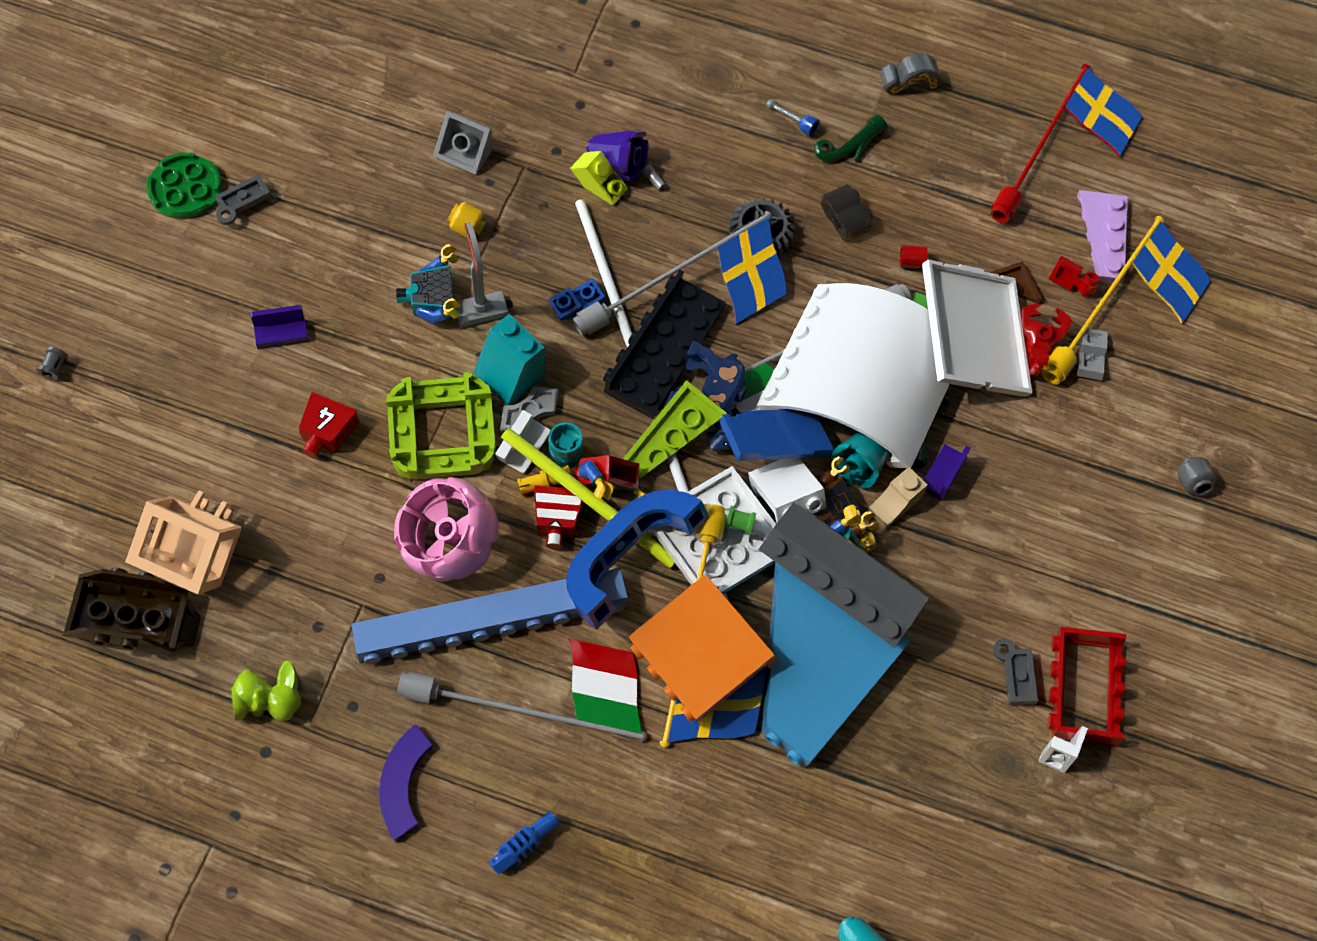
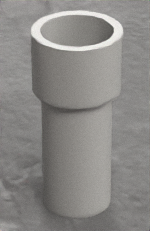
M651 164L646 165L641 171L642 174L653 183L658 191L663 190L666 186L664 181L659 177Z

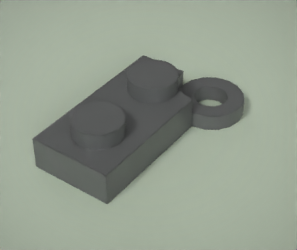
M259 174L214 196L220 207L216 212L218 222L223 225H230L235 222L237 214L271 198V193ZM224 213L231 214L228 218L222 217Z
M1007 639L998 640L993 647V654L998 660L1005 661L1004 671L1008 705L1036 704L1038 697L1032 649H1015L1011 641ZM999 647H1007L1009 653L1002 654L999 650Z

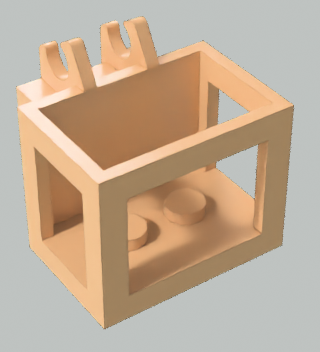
M200 490L191 504L172 496L146 501L125 562L191 592L200 594L221 587L242 527L230 522L233 511L228 509V502L222 501L214 515L206 512L209 500L204 498L205 493ZM154 517H157L159 519L150 545L144 548Z

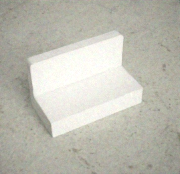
M522 410L511 428L538 450L541 449L550 432L549 428L533 420L532 415L525 410ZM506 441L502 442L495 453L498 460L522 474L526 473L532 461Z
M1082 726L1070 743L1054 736L1042 751L1038 762L1065 773L1077 758L1088 728Z

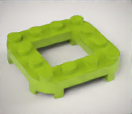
M463 372V377L424 381H412L411 377L401 379L402 382L387 394L389 452L392 464L400 477L429 479L473 475L491 468L496 453L491 391L489 385H486L481 379L474 377L473 373ZM466 405L469 447L417 451L414 409Z

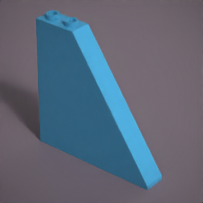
M776 562L769 649L775 655L778 663L772 668L767 669L762 732L766 735L765 739L772 746L780 747L787 753V758L793 764L801 765L805 768L911 640L903 635L895 647L891 646Z

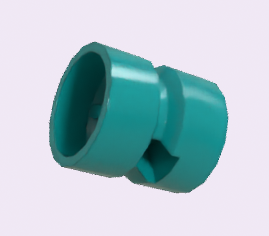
M563 422L555 425L550 430L548 436L550 459L561 468L567 465L569 468H572L579 463L583 455L582 432L573 423Z

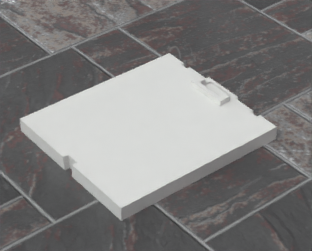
M933 260L924 262L922 267L937 381L976 389L986 387L987 391L1022 397L1031 395L1032 387L1015 278L1003 275L999 277L998 274L984 272V269L962 264L956 266L945 263L943 265L942 262Z

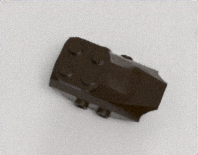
M112 568L111 570L99 569L79 574L63 636L90 641L99 646L117 644L123 649L132 651L137 650V648L174 653L177 649L194 646L201 615L192 607L188 599L189 591L155 577L151 573L139 572V574H132L121 568Z

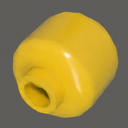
M462 202L460 205L456 203L447 220L450 222V229L467 238L465 223L471 222L474 232L480 235L486 223L482 220L484 216L483 211L468 202Z

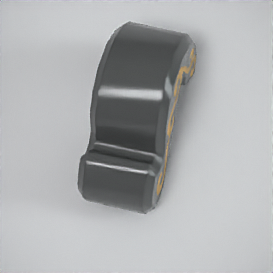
M925 53L909 55L899 65L888 64L880 71L883 89L889 94H896L921 80H924L934 90L941 81L936 60Z

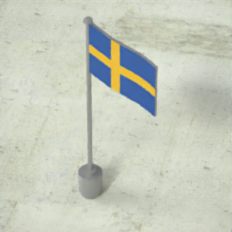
M765 211V215L612 305L607 307L604 303L600 305L597 301L576 313L577 316L572 319L576 329L581 336L591 335L610 323L611 310L715 249H718L721 273L733 304L735 324L786 295L784 272L772 241L769 221L772 219L771 212Z

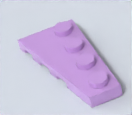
M1079 190L1077 197L1078 201L1081 202V214L1087 228L1086 235L1092 248L1091 256L1095 273L1099 276V281L1113 283L1125 266L1128 196ZM1125 275L1123 276L1119 284L1123 283Z

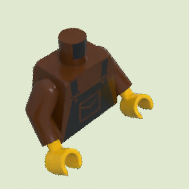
M841 457L835 458L831 464L832 470L828 469L818 479V482L824 488L826 508L813 515L829 526L838 519L840 521L845 519L843 510L849 505H855L856 510L860 511L843 477L838 478L839 473L846 474L850 471L849 465H845L839 470V463L844 460ZM860 511L861 523L857 526H847L852 528L856 537L865 533L867 528L869 530L878 529L879 523L875 521L869 524V520L876 515L872 512H865L862 515Z

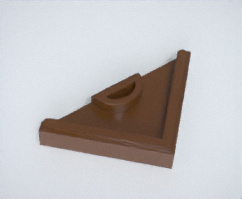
M1023 261L989 272L998 274L999 277L1003 275L1015 278L1018 297L1037 304L1042 302L1043 298Z

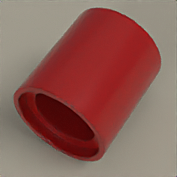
M901 245L900 267L923 269L922 264L927 261V247Z

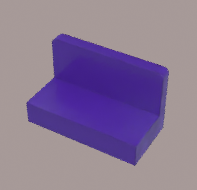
M302 305L250 313L257 349L308 342L306 319Z
M944 444L923 480L928 484L925 492L943 501L965 463L971 448L966 445L961 453Z

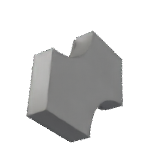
M532 386L530 394L522 402L503 406L500 433L503 434L508 427L512 428L522 410L530 413L535 421L545 416H555L558 389Z

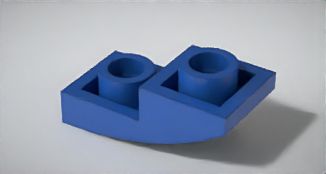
M594 278L574 290L568 287L548 301L559 319L563 321L577 316L576 313L598 301L602 304L607 299Z

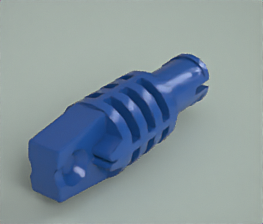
M548 811L532 826L522 827L519 832H516L513 837H510L508 841L504 842L497 849L499 852L488 862L498 875L509 867L513 869L523 859H526L529 854H532L535 849L540 847L541 840L560 825L559 821Z

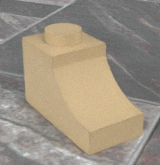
M908 467L890 482L884 493L869 506L868 512L874 513L876 515L874 518L887 529L923 498L928 484Z

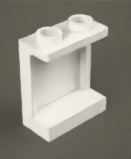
M800 458L781 459L748 473L752 493L756 498L762 496L775 514L776 524L794 501L812 514L826 508L824 488Z

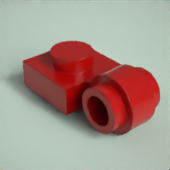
M1062 255L1048 278L1068 290H1071L1075 284L1078 287V292L1084 296L1094 294L1100 285V278L1096 273L1086 272V274L1081 275L1083 267Z

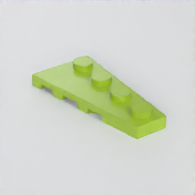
M686 380L623 459L639 463V477L642 478L721 419L723 414L727 413Z

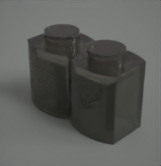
M848 184L822 195L820 204L825 215L833 223L837 233L844 242L870 231L873 223L871 211L860 203L861 198L858 191L852 189Z

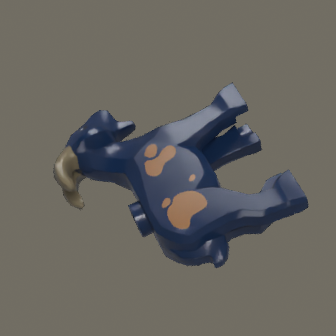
M693 340L687 353L689 360L685 371H706L709 376L706 378L702 393L729 414L730 417H733L732 414L737 402L744 400L747 388L744 387L746 383L745 366L737 359V354L733 353L727 358H721L715 355L711 349ZM677 386L675 391L671 390L666 405L681 387ZM721 419L713 424L719 431L716 434L709 432L706 434L711 439L710 449L714 452L732 450L720 424Z

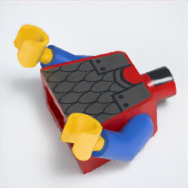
M611 455L581 458L579 468H575L573 471V477L584 486L596 489L594 495L600 499L605 497L609 500L613 490H627L632 496L637 495L635 499L647 494L641 491V486L638 484L639 463Z

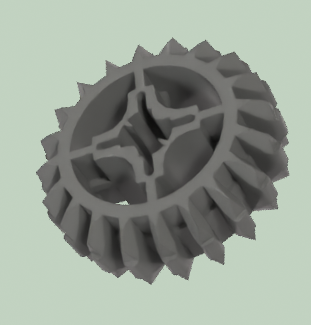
M762 197L758 202L752 198L750 204L744 201L742 207L737 206L735 213L730 217L728 229L730 235L745 227L746 225L744 224L751 219L755 221L765 215V211H769L772 214V219L769 221L771 235L774 236L776 233L781 232L772 239L777 256L780 257L783 250L787 251L790 244L794 240L793 234H795L796 227L793 216H789V209H783L782 202L775 205L773 198L766 202L764 197Z

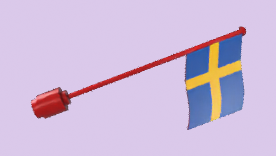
M1085 63L1081 66V73L1015 186L1003 187L993 202L991 217L995 221L1007 223L1014 217L1023 201V196L1018 189L1064 109L1084 128L1105 142L1120 157L1142 115L1129 101L1106 86L1090 70L1089 64Z

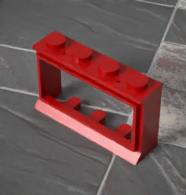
M1060 627L1057 635L1052 636L1051 651L1055 652V661H1051L1050 677H1054V687H1050L1049 703H1053V713H1049L1047 724L1048 729L1052 730V738L1055 736L1060 739L1072 740L1080 729L1063 726L1066 643L1109 648L1106 731L1087 729L1083 742L1109 744L1117 748L1124 739V733H1120V723L1124 718V709H1121V697L1125 690V683L1121 682V672L1125 667V657H1122V646L1127 639V634Z

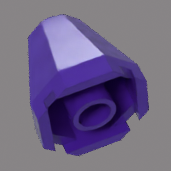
M641 130L594 135L588 141L587 152L602 151L620 179L634 181L639 180L641 174H637L638 170L643 169L647 164L649 142L643 139V136L647 135L645 131Z

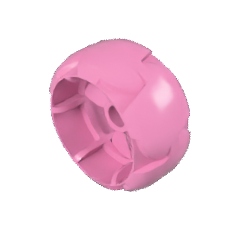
M435 478L416 487L407 496L408 500L399 510L395 520L394 539L401 552V557L412 570L431 580L452 581L453 579H463L472 575L487 561L490 556L492 543L497 541L498 518L493 505L487 499L486 494L480 489L459 478ZM462 501L463 505L468 509V515L459 521L448 517V504L451 502L456 504ZM433 521L437 523L435 535L438 540L429 549L425 550L426 531ZM445 543L454 547L451 552L443 556Z

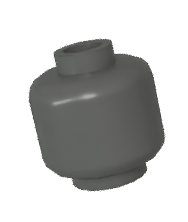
M1187 458L1178 469V478L1188 494L1196 496L1207 495L1213 490L1217 482V475L1209 461L1205 458Z

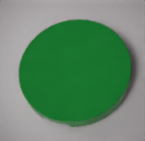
M184 152L170 155L159 161V165L147 178L146 190L151 204L161 214L174 219H190L206 213L216 204L214 196L222 192V180L217 167L212 161L197 156L195 153Z

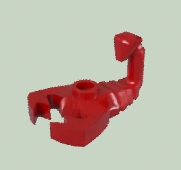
M1037 303L1027 305L1021 310L1029 374L1033 378L1043 371L1044 365H1048L1054 345L1064 337L1072 323L1070 316L1059 308L1055 310L1059 317H1053L1052 320L1060 328L1055 327L1053 324L1045 325L1041 321H1032L1031 317L1041 315L1035 309L1039 308L1042 304Z

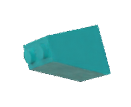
M508 314L489 330L474 369V375L485 382L486 385H489L490 390L505 405H512L527 393L532 386H535L546 377L545 347L515 318Z

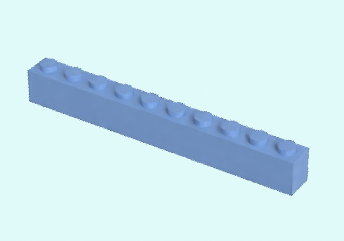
M621 569L608 570L602 576L598 589L608 595L616 610L614 613H617L627 607L626 589ZM566 579L351 623L359 663L374 664L381 661L382 658H403L408 653L416 651L427 653L435 650V647L444 645L455 647L468 640L484 641L492 635L500 634L507 636L514 634L516 630L525 628L536 630L543 627L544 624H564L569 622L570 619L581 616L568 594Z

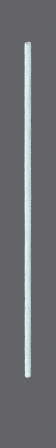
M580 199L575 204L612 305L619 301L620 297L585 200ZM620 305L613 310L626 347H628V340L632 331L624 308ZM660 409L658 410L657 414H656L655 417L653 418V421H654L655 418L660 414V412H661ZM676 453L667 458L678 491L687 493L689 489ZM724 593L723 595L728 600L727 594Z

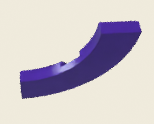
M416 724L398 740L391 750L380 779L379 800L381 812L386 827L395 842L419 826L410 808L409 782L417 764L433 748Z

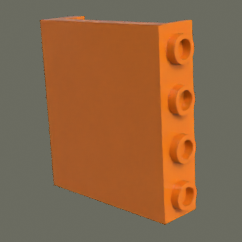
M706 574L628 636L633 643L630 647L632 652L639 660L645 658L650 665L647 667V670L656 681L661 678L667 686L663 688L673 702L678 698L684 705L680 709L690 722L695 719L700 726L704 724L701 719L761 669L765 666L770 669L778 663L773 652Z

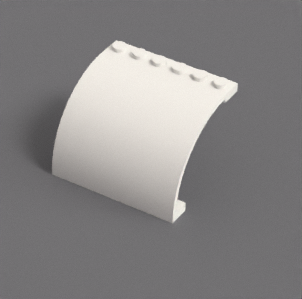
M850 283L817 285L757 406L760 410H800L835 420L859 431L887 449L889 454L885 462L890 468H911L949 386L947 383L937 381L928 309L898 294L871 286Z

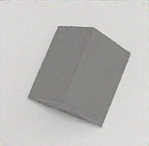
M447 110L433 157L476 175L493 150L492 128Z

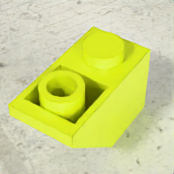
M602 151L585 152L570 168L584 188L610 205H614L628 190V187L614 171Z

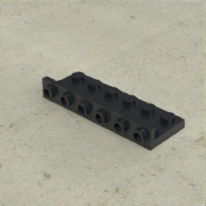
M679 270L675 277L672 275L669 277L665 285L666 291L663 295L660 293L657 295L653 303L654 309L651 313L648 311L645 313L640 323L642 325L639 331H633L628 340L629 346L626 350L621 349L615 360L617 364L613 369L610 367L603 377L605 394L651 419L655 417L684 372L689 360L687 353L692 341L694 340L702 344L726 305L725 301L684 280V271Z

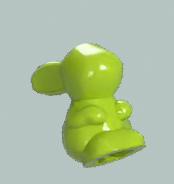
M290 661L283 662L279 670L277 685L273 687L253 670L245 669L236 679L234 686H231L235 721L245 718L248 712H253L255 717H259L265 710L277 721L285 722L290 720L301 705V697L297 691V671L294 664Z

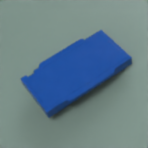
M792 409L744 411L743 414H737L734 417H730L729 414H723L720 420V424L737 461L830 457L834 451L817 415L813 413L795 412Z

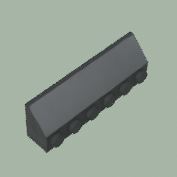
M795 501L758 549L893 647L897 645L929 599L924 593Z

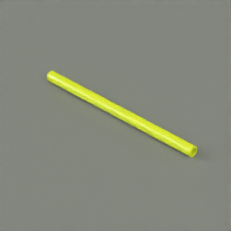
M510 427L502 434L501 438L606 520L609 521L618 513L617 510L604 500L596 497L590 489ZM644 534L636 542L668 568H671L675 563L665 548L648 534Z

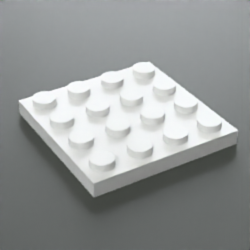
M733 466L687 492L702 500L703 505L716 504L724 507L727 516L730 506H735L736 510L749 514L752 512L757 513L750 536L738 529L724 528L722 541L709 546L704 575H707L722 594L775 563V561L758 549L776 523ZM660 526L652 529L651 531L691 585L697 581L704 544L700 543V538L695 536L696 531L690 536L674 526Z

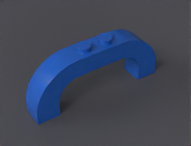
M661 490L645 494L622 508L581 548L570 564L566 585L573 604L586 623L597 630L616 611L608 595L598 589L602 576L644 534L656 527L674 526L691 536L709 518L702 500L678 490Z

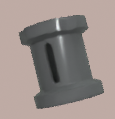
M48 346L45 350L46 356L42 364L37 366L36 371L44 378L56 381L60 377L59 371L63 362H66L69 356L61 349Z

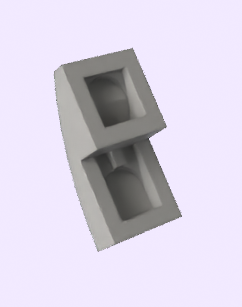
M1088 328L1083 334L1079 344L1076 376L1102 381L1108 332Z

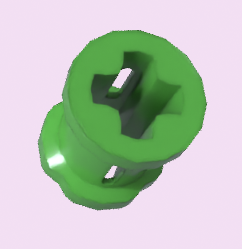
M730 506L725 529L731 527L744 531L746 535L750 536L757 513L752 512L749 514L736 510L735 506Z

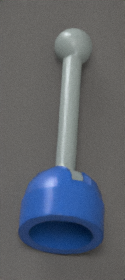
M770 99L767 101L766 105L769 109L774 108L799 122L800 130L807 136L811 137L817 131L820 123L819 119L810 115L800 118L777 105L774 100Z

